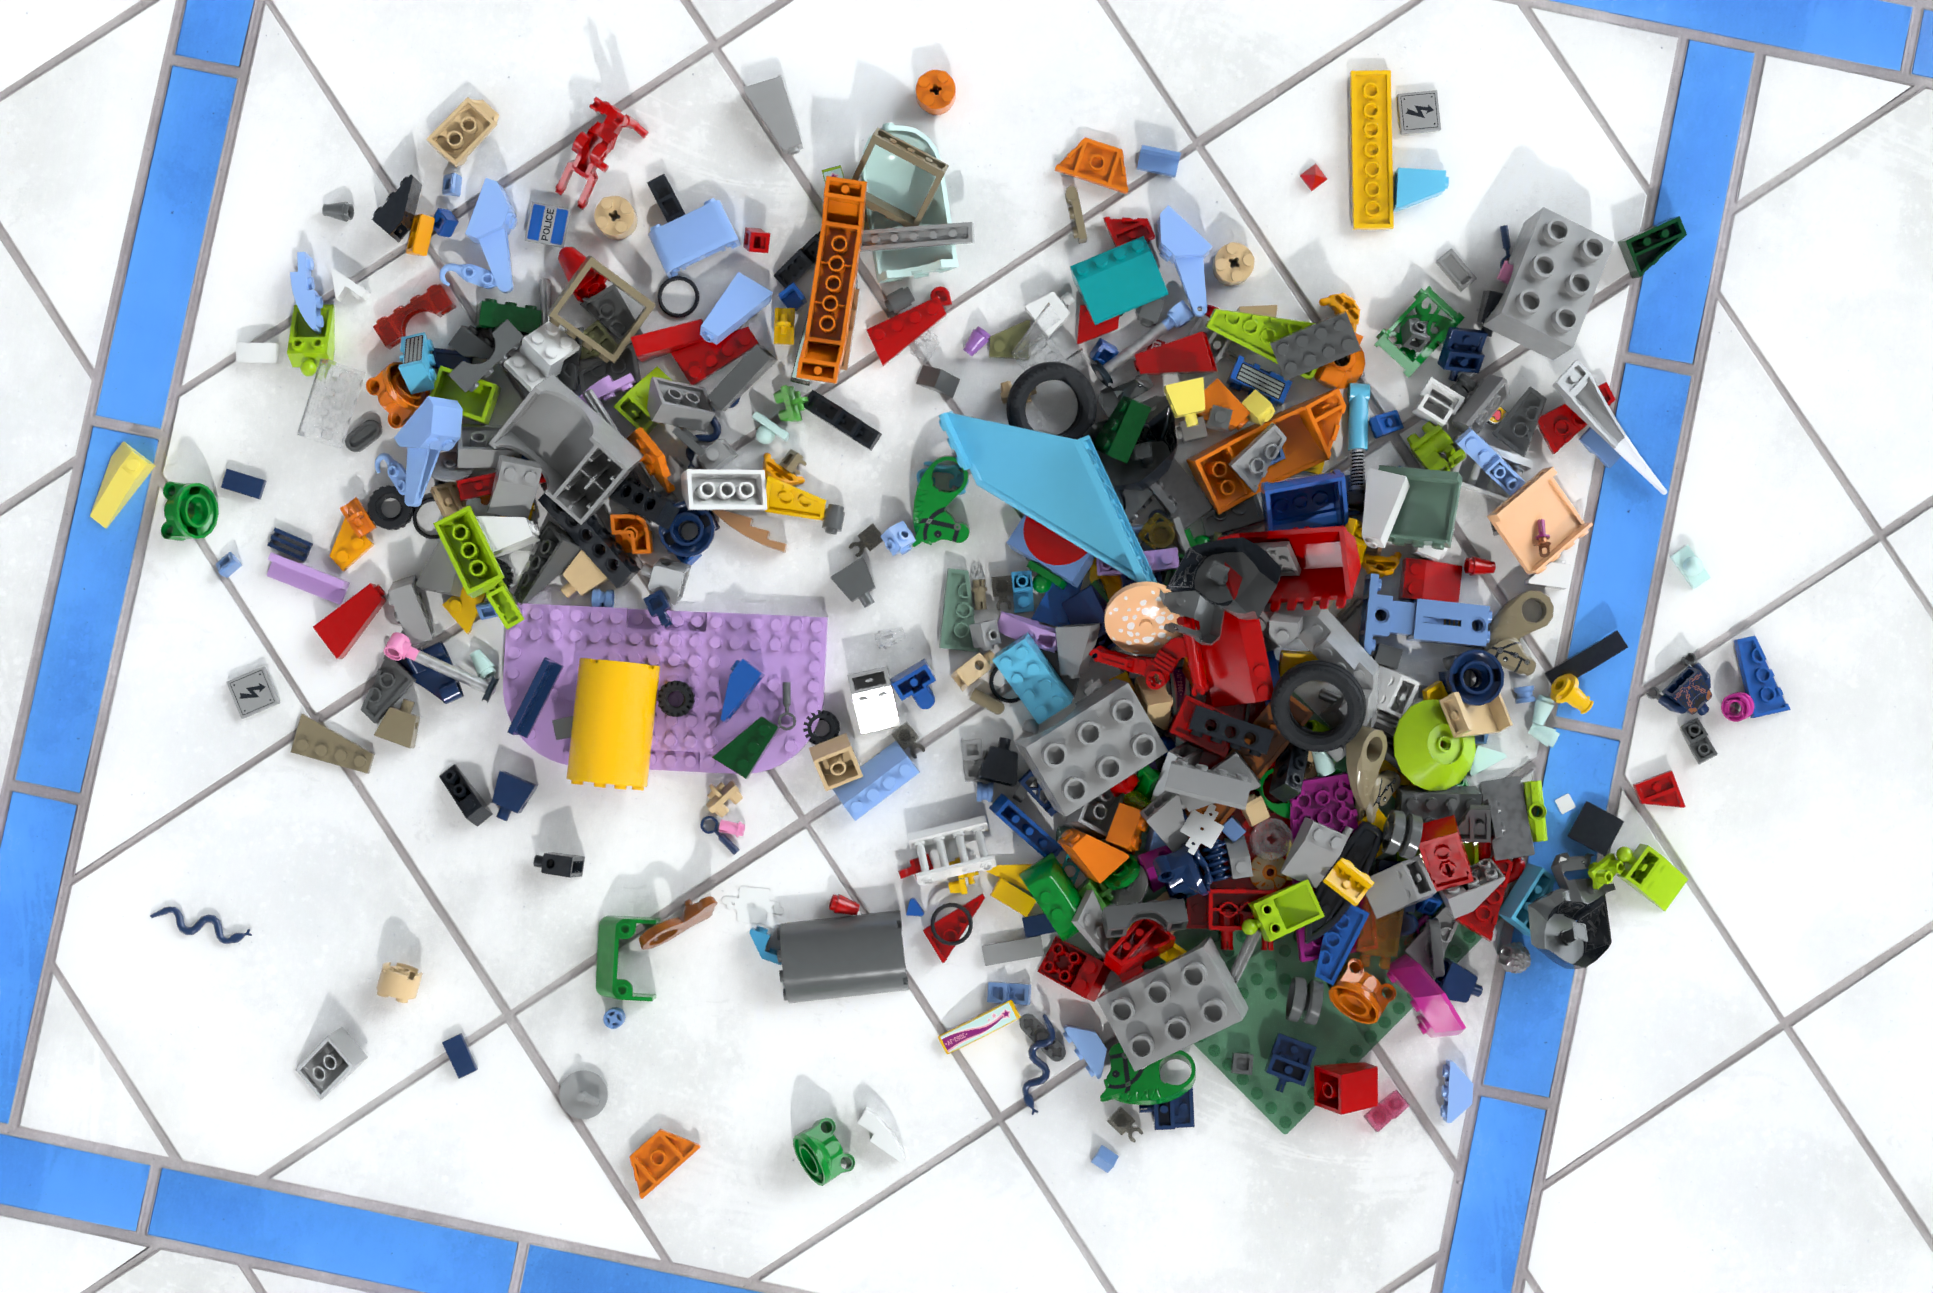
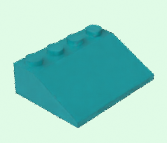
M1144 236L1070 266L1073 281L1095 325L1169 295Z

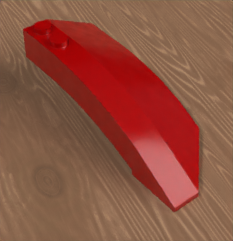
M1236 533L1232 535L1218 537L1217 540L1240 537L1239 534ZM1225 562V566L1230 568L1227 573L1228 580L1226 585L1233 600H1235L1243 578ZM1225 611L1220 639L1213 645L1200 644L1202 657L1205 660L1204 667L1207 682L1210 685L1209 692L1212 706L1219 707L1270 700L1274 688L1259 618L1258 620L1239 619ZM1195 620L1196 629L1199 630V621Z

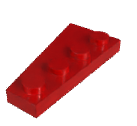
M939 296L866 329L883 367L947 315Z

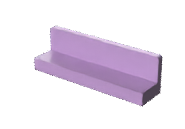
M270 553L268 560L272 561L267 573L268 577L334 603L342 604L350 584L349 582L281 555Z

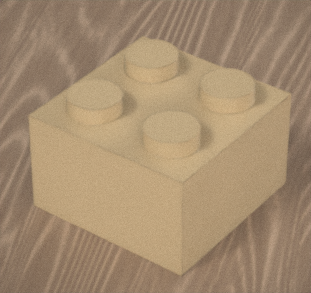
M846 733L809 748L825 791L863 777Z

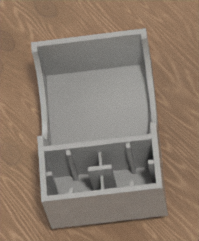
M1543 207L1523 223L1508 264H1513V272L1509 284L1496 308L1485 319L1483 326L1551 360L1571 350L1577 340L1614 242Z
M553 374L532 389L489 443L494 449L499 447L509 448L522 454L530 461L540 462L542 474L547 483V489L544 493L580 525L599 510L644 456Z
M1116 678L1075 703L1076 708L1054 726L1034 736L1020 738L1015 741L1017 748L1053 809L1066 817L1168 752L1128 682Z
M1211 937L1165 964L1152 969L1146 968L1143 970L1144 972L1123 983L1119 981L1105 988L1097 998L1134 1071L1142 1069L1242 1021L1249 1010Z

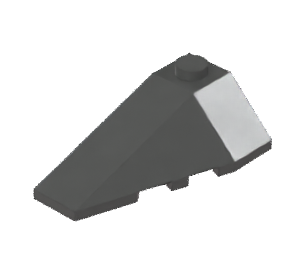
M548 521L538 536L540 541L536 542V544H539L534 555H530L529 569L522 574L514 596L521 605L523 603L527 604L567 569L581 550L564 530L551 521Z

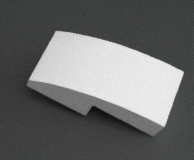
M236 342V362L279 363V343Z

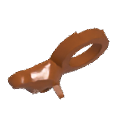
M711 896L703 898L694 904L690 899L686 900V907L681 917L657 924L640 936L641 948L646 950L657 947L690 927L710 918L713 915L715 906L718 904L717 901Z

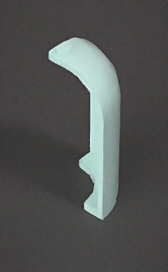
M894 123L883 124L882 128H880L941 161L938 149L929 137L916 128L895 126ZM871 135V136L868 138V140H867V143H866L865 148H864V150H863V154H864V152H865V150H866V148H867V146H868V143H869V141H870L872 135ZM876 144L861 174L862 181L867 182L866 192L914 217L917 216L936 176ZM943 177L919 226L952 223L945 177ZM866 206L869 230L903 227L902 224L889 220L883 214L872 211ZM955 245L873 251L877 283L902 281L903 278L914 275V279L929 276V272L943 273L959 267Z

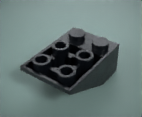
M412 174L400 182V187L397 191L392 192L387 197V202L383 207L376 209L372 218L378 226L398 243L411 230L422 184Z

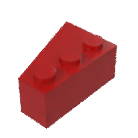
M1137 920L1127 931L1126 936H1122L1106 953L1103 964L1118 976H1121L1173 948L1176 937L1169 931L1166 932L1154 920Z

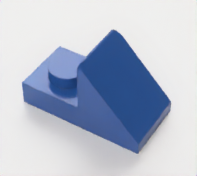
M1397 410L1376 415L1368 421L1375 439L1404 428Z

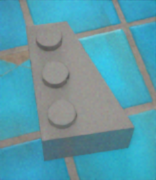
M416 574L394 581L387 594L389 604L393 605L396 611L394 612L396 622L398 624L401 623L403 628L401 633L410 639L412 646L432 640L435 635L428 611L425 610L421 600L423 599L422 593H418L414 583L417 581Z

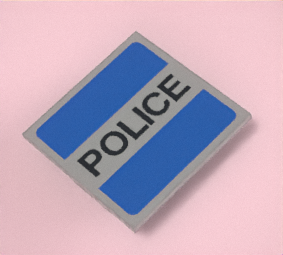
M532 202L525 241L564 248L571 209Z

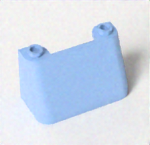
M714 198L704 202V206L662 226L657 224L651 227V232L648 233L669 278L677 276V272L680 271L679 268L686 270V267L721 250L722 252L726 251L725 246L734 249L741 245L720 200L715 201Z

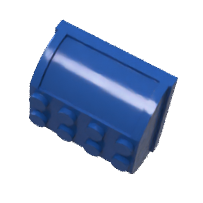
M1333 469L1328 473L1279 482L1261 483L1265 531L1289 530L1293 527L1303 529L1305 526L1310 528L1345 527L1348 523L1346 479L1344 473H1341L1339 469Z

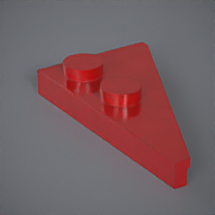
M982 893L962 905L969 911L972 918L981 906L985 896ZM957 908L936 921L935 930L942 939L957 941L966 930L969 921L966 914ZM928 926L923 929V932L941 962L944 963L955 945H945L939 942L934 937L931 927Z

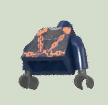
M1688 653L1691 662L1687 661L1685 657L1681 659L1682 663L1688 667L1662 691L1664 695H1661L1656 687H1651L1656 691V696L1653 697L1649 693H1646V695L1650 699L1656 698L1659 700L1658 703L1669 711L1680 714L1687 712L1691 715L1697 712L1702 716L1708 713L1709 707L1706 702L1712 698L1710 674L1700 663L1695 662V654Z

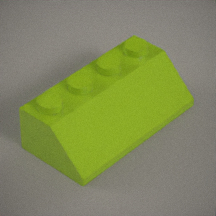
M470 505L433 523L468 596L474 599L493 589L504 578L502 570Z

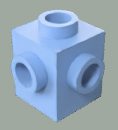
M904 521L889 527L880 536L886 548L893 556L899 553L902 555L906 554L912 549L911 545L916 541L912 531L908 529Z

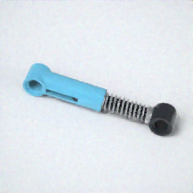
M1349 383L1347 390V401L1349 403L1348 451H1351V469L1349 470L1351 472L1349 473L1351 475L1349 482L1351 483L1349 484L1350 490L1347 491L1348 511H1364L1365 486L1363 484L1365 482L1363 481L1365 479L1363 477L1365 475L1363 474L1365 471L1363 470L1365 468L1363 467L1365 464L1363 463H1365L1364 459H1366L1364 452L1368 450L1370 384Z

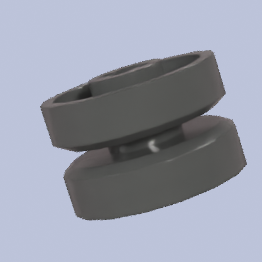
M1392 809L1386 818L1383 828L1382 852L1391 855L1398 852L1400 857L1414 858L1422 837V816L1409 814L1405 817L1404 812Z
M1296 976L1292 978L1286 1002L1287 1020L1298 1022L1302 1016L1305 1024H1317L1324 994L1322 981L1311 980L1307 985L1305 978Z

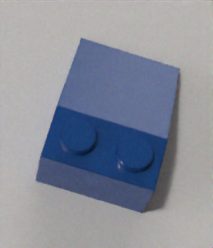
M745 659L737 660L730 668L732 673L729 676L721 714L723 722L730 720L765 676V674Z

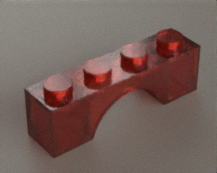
M434 284L423 295H416L410 299V303L406 306H399L393 310V314L378 319L376 321L377 324L373 328L385 347L392 349L401 343V337L406 336L407 324L416 314L430 312L441 318L457 306L444 286Z

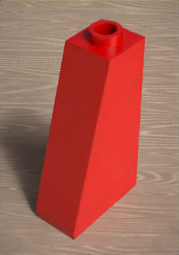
M699 319L630 337L637 358L641 362H645L706 341L700 335L703 320Z
M1202 331L1135 354L1136 360H1134V365L1140 374L1162 375L1217 372L1207 333Z
M370 583L313 626L336 659H343L387 601L384 597L386 593L380 585L376 586Z

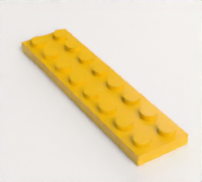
M1391 70L1351 71L1353 230L1393 229Z

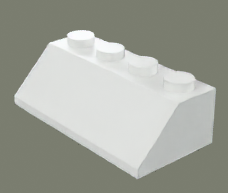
M687 469L681 474L682 496L688 510H767L765 470Z

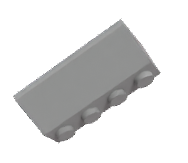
M1176 759V761H1171L1164 791L1245 810L1252 780L1248 779L1249 776L1236 773V776L1228 774V771L1217 768L1216 771H1213L1203 764L1192 766L1188 765L1186 760Z

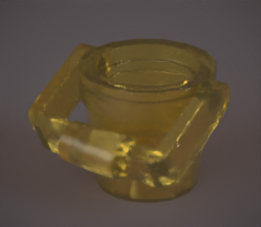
M1155 513L1142 527L1143 529L1138 534V537L1154 550L1156 547H1168L1172 544L1175 537V532L1172 528L1174 524L1160 513ZM1159 518L1165 521L1156 523ZM1147 533H1149L1150 542L1144 538Z

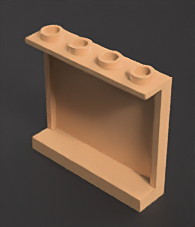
M1554 467L1542 469L1487 516L1527 574L1542 573L1547 568L1546 565L1549 562L1557 560L1563 550L1571 548L1575 544L1574 541L1585 536L1589 532L1588 529L1593 525L1592 522L1584 523L1553 478L1557 474ZM1538 519L1545 520L1546 534L1550 535V538L1547 539V542H1551L1549 545L1550 555L1545 558L1540 556L1539 546H1534L1539 542V540L1535 539L1539 535ZM1542 548L1543 554H1547V548Z

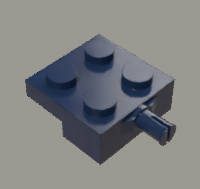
M1449 327L1437 364L1443 370L1451 371L1448 378L1450 381L1456 382L1459 372L1479 374L1485 357L1482 349L1488 335L1487 332L1484 330Z
M1277 1033L1264 1069L1266 1073L1279 1078L1276 1091L1283 1093L1286 1082L1305 1086L1316 1046Z
M1193 1086L1185 1094L1172 1101L1154 1105H1139V1113H1152L1155 1130L1195 1127Z

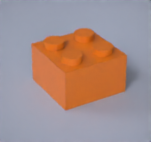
M1119 803L1106 837V841L1110 846L1132 855L1135 854V851H1139L1142 844L1141 835L1143 832H1146L1149 825L1140 814L1142 810Z

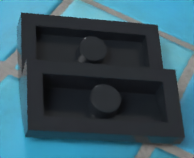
M1586 801L1568 837L1606 856L1624 821Z

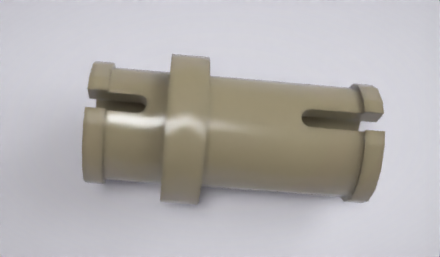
M985 579L973 580L974 610L987 609Z

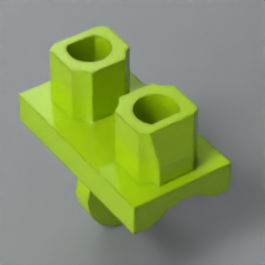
M1609 853L1598 863L1592 862L1587 872L1593 880V889H1599L1604 884H1610L1616 874H1621L1625 871V867L1621 860H1616L1615 855Z

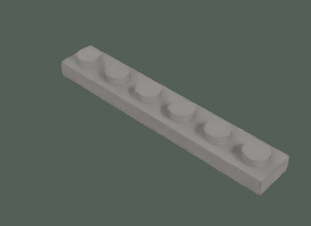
M962 222L864 230L860 252L974 243V223Z

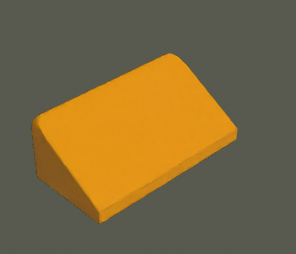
M424 214L414 216L406 254L427 255L435 218Z

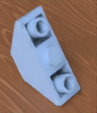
M1066 1024L1064 1026V1037L1069 1043L1073 1042L1077 1048L1074 1051L1080 1060L1084 1058L1088 1065L1085 1068L1091 1077L1095 1075L1097 1079H1100L1107 1051L1106 1046L1095 1030Z
M1446 1059V1065H1443L1442 1070L1443 1077H1445V1085H1442L1441 1089L1444 1105H1441L1440 1115L1446 1123H1452L1472 1105L1473 1083L1452 1060Z

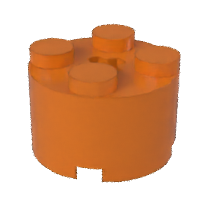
M930 70L919 77L916 85V98L919 106L932 115H941L951 109L956 99V87L954 80L946 71ZM933 90H937L939 95H935Z

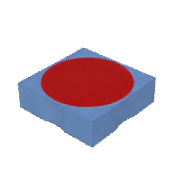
M1027 515L1023 516L1007 541L1012 550L1035 563L1045 566L1052 573L1075 587L1079 586L1095 556Z

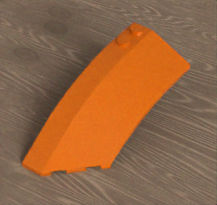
M1339 388L1333 389L1276 413L1268 422H1264L1261 426L1253 424L1188 458L1186 461L1195 480L1217 514H1221L1261 492L1262 482L1273 483L1283 481L1329 460L1333 441L1336 440L1340 428V419L1346 409L1345 401ZM1273 422L1287 437L1282 446L1285 459L1268 467L1265 477H1262L1258 484L1259 488L1254 493L1230 467L1229 463Z

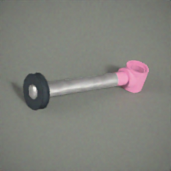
M393 633L384 648V654L392 660L399 661L407 657L485 693L482 700H486L487 703L496 691L499 678L496 679L493 676L491 681L488 682L411 647L410 639L402 633Z

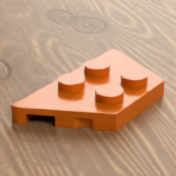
M1085 137L1055 167L1057 172L1124 194L1128 193L1129 189L1122 149Z
M642 427L636 429L626 439L644 454L639 462L642 461L650 476L653 475L668 494L673 492L675 487L667 479L671 474L665 455Z
M659 1129L629 1156L634 1169L635 1181H637L640 1198L643 1199L701 1146L693 1141Z

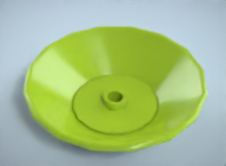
M1441 699L1423 700L1409 707L1398 720L1393 736L1394 756L1401 772L1414 785L1428 791L1447 790L1460 783L1471 770L1476 753L1475 736L1453 737L1439 702Z

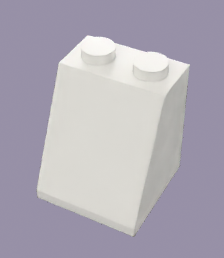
M476 516L496 559L540 541L538 535L541 533L537 524H534L533 521L528 520L526 517Z

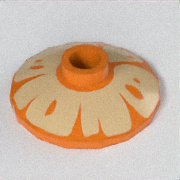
M1275 852L1258 854L1251 862L1253 876L1250 877V880L1258 889H1280L1285 885L1287 881L1286 875L1280 873L1285 862L1284 858ZM1272 869L1273 875L1268 876L1267 870Z

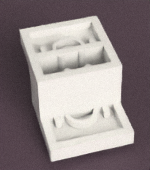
M548 321L525 336L522 340L520 351L507 359L503 366L531 392L536 385L550 375L557 376L560 374L564 360L577 352L580 345L568 336L561 326L556 327Z

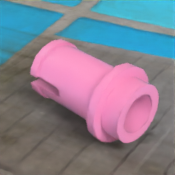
M721 820L719 826L720 833L733 834L736 837L744 835L745 824H742V822L735 823Z

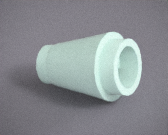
M480 649L470 654L478 677L487 680L496 674L494 664Z
M1539 694L1534 705L1533 723L1544 725V722L1555 706L1553 704L1554 701L1550 697Z
M1536 723L1532 724L1528 732L1546 747L1550 746L1552 748L1560 733L1556 732V729Z
M1312 752L1316 772L1321 777L1335 771V763L1327 752Z

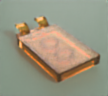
M1364 895L1362 909L1370 914L1357 938L1356 951L1361 952L1359 958L1361 966L1369 967L1370 957L1373 955L1380 956L1379 967L1381 969L1389 970L1391 956L1397 957L1404 908L1376 919L1366 895Z

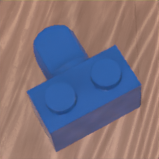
M925 658L890 679L901 701L912 695L921 709H929L934 705L935 697L928 685L935 682L936 678Z

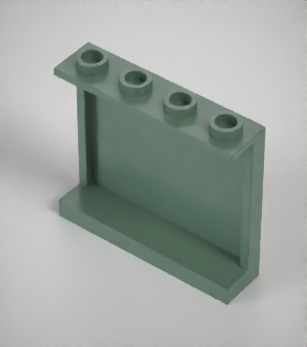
M1379 465L1378 470L1406 476L1410 485L1388 542L1398 546H1404V543L1412 544L1413 547L1424 548V545L1432 546L1436 550H1444V547L1451 548L1463 479L1459 472Z

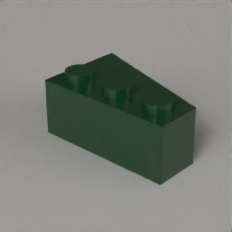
M1680 216L1669 218L1618 241L1632 278H1640L1652 265H1655L1666 252H1669L1687 235Z
M485 298V301H481L477 305L474 327L477 330H480L481 327L494 331L508 319L522 335L527 336L540 327L542 311L537 310V307L532 305H525V308L517 307V303L505 302V304H499L495 299Z
M1123 396L1093 442L1095 449L1127 463L1151 411V407Z
M760 717L712 758L745 779H748L780 727L768 719Z

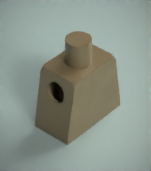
M403 699L400 709L390 707L374 736L407 748H414L420 722V716L411 713L415 702Z

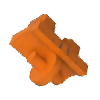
M357 497L339 508L358 538L364 537L377 528Z

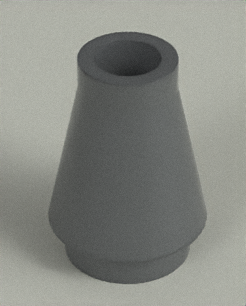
M348 202L324 204L322 213L324 216L347 222L354 217V207Z

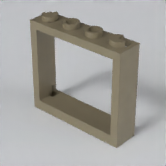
M877 127L852 180H859L875 144L936 176L916 217L866 192V206L868 209L883 214L887 219L902 224L903 227L919 226L949 165Z
M588 255L546 315L550 317L548 321L556 327L561 325L567 329L565 333L574 340L576 337L582 340L581 345L589 351H592V349L599 353L597 357L606 363L608 361L615 363L631 341L630 337L636 334L656 304L595 258ZM590 268L644 307L612 354L558 315Z

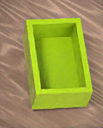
M440 365L436 376L437 380L434 382L435 389L431 390L430 396L457 400L463 409L462 417L489 425L502 388L480 379L477 381L480 385L473 392L468 390L465 393L449 377L448 374L452 369Z

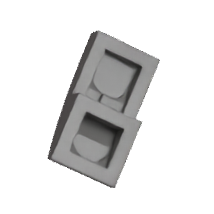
M962 740L965 782L984 781L976 778L983 761L982 740Z

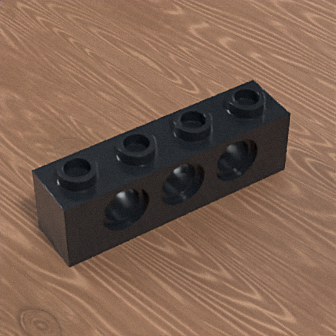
M630 477L627 480L624 479L610 495V499L669 530L680 510L673 505L675 501L666 496L661 498L662 494L653 489L649 492L650 488L642 483L637 486L639 482Z
M1198 705L1194 706L1187 729L1191 730L1190 734L1202 738L1204 734L1211 737L1210 741L1222 744V741L1230 743V748L1239 751L1245 748L1249 750L1248 754L1261 757V754L1267 755L1274 734L1272 730ZM1207 720L1215 722V729L1213 731L1206 729L1205 723ZM1228 726L1233 727L1235 730L1232 738H1228L1225 735V729ZM1246 733H1251L1254 736V742L1250 745L1244 741Z
M1289 743L1276 759L1269 793L1283 803L1301 794L1309 751Z

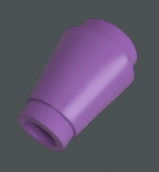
M978 326L976 329H973L963 350L973 357L974 354L989 342L988 339L991 335Z

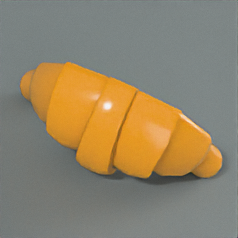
M1342 292L1341 294L1330 295L1319 300L1321 306L1331 307L1335 315L1346 311L1352 328L1356 333V328L1359 324L1360 308L1352 297Z
M770 453L763 455V470H765L766 479L770 476L791 486L805 482L804 477H796L795 474H791L785 468L779 466L774 459H771Z
M1395 552L1390 557L1365 554L1361 566L1366 570L1367 574H1379V578L1389 576L1397 568L1402 554Z

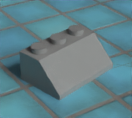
M1490 374L1486 379L1483 378L1477 385V390L1466 398L1465 405L1452 416L1453 427L1461 433H1464L1470 427L1478 434L1510 395L1507 380Z
M652 376L647 404L652 421L705 432L715 415L712 406L709 404L710 399L707 397L708 394L704 387Z
M461 424V437L457 441L458 468L497 469L500 455H508L510 457L513 455L519 458L520 453L504 447L494 449L489 444L503 425Z

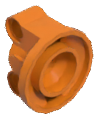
M1355 333L1360 346L1363 336ZM1362 348L1360 351L1348 355L1349 362L1345 366H1338L1333 361L1319 367L1314 375L1315 380L1322 386L1330 389H1346L1349 383H1356L1363 374L1365 367V356Z
M402 362L389 364L376 377L369 378L366 382L367 391L371 395H377L380 405L389 413L388 423L392 428L403 427L431 393L430 390L415 394L410 393L399 370V365L403 364Z
M1356 958L1349 960L1343 965L1339 976L1328 992L1331 1002L1341 1013L1352 1020L1364 1024L1376 1023L1388 1003L1396 997V989L1393 985L1388 983L1381 985L1378 979L1364 971L1363 963Z

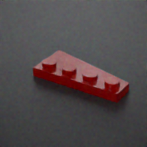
M745 327L732 332L717 345L713 342L703 341L673 351L671 354L690 384L697 385L750 351L756 344L759 345L749 327Z
M1607 382L1598 386L1609 406L1616 399ZM1566 404L1540 416L1537 424L1552 455L1558 452L1562 446L1588 425Z
M1494 855L1492 860L1505 876V880L1473 912L1455 919V921L1489 942L1492 941L1498 913L1514 863L1509 859L1495 861Z

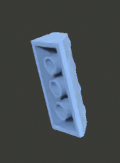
M894 741L860 767L863 777L833 788V791L856 821L920 772L898 742Z

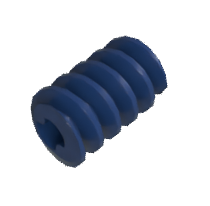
M1219 839L1216 840L1211 849L1207 846L1201 849V852L1208 854L1204 859L1209 861L1208 866L1213 882L1231 877V873L1225 872L1230 866L1223 864L1229 860L1228 857L1222 856L1227 853V849L1221 848L1226 842Z

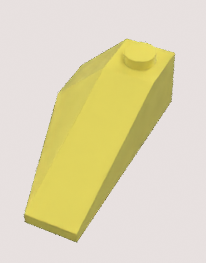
M124 441L110 458L90 514L91 518L106 529L155 467L152 462Z

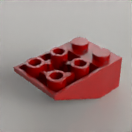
M1055 936L1037 972L1079 996L1095 1002L1111 969L1103 964V960L1067 941L1063 942L1061 938Z

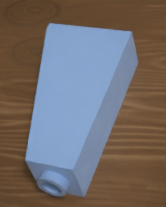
M738 272L701 325L700 335L707 342H713L717 345L771 302L773 292Z

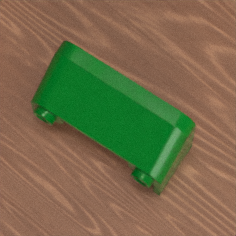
M606 916L601 919L598 931L596 991L598 994L619 1000L653 1001L656 999V994L633 993L632 984L628 980L617 979L619 939L631 938L636 932V923L657 924L660 922V918Z

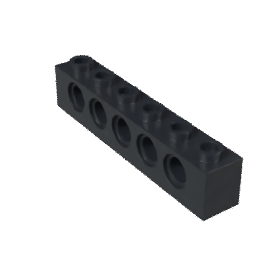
M545 493L538 499L541 505L617 589L625 586L641 570L637 566L636 561L625 553L622 545L616 542L610 536V532L599 524L594 514L580 525ZM615 559L618 561L619 566L615 564Z

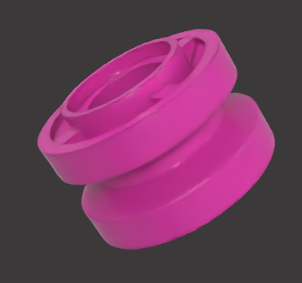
M1735 692L1723 699L1721 710L1725 718L1733 722H1739L1752 715L1754 702L1748 694ZM1735 702L1740 704L1741 711L1735 709Z

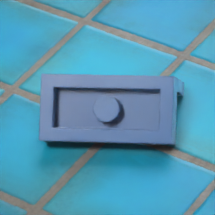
M1142 145L1136 170L1176 177L1181 153Z

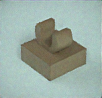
M790 449L779 465L787 471L799 475L801 472L796 468L800 463L804 466L807 464L802 460V455Z

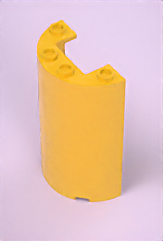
M579 658L566 779L571 780V784L583 785L584 782H593L594 787L606 788V784H613L614 789L626 790L627 786H632V790L644 791V787L648 785L660 666Z

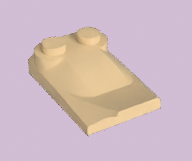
M467 97L426 140L440 155L457 168L466 162L467 157L497 126L499 114L483 99L472 100Z

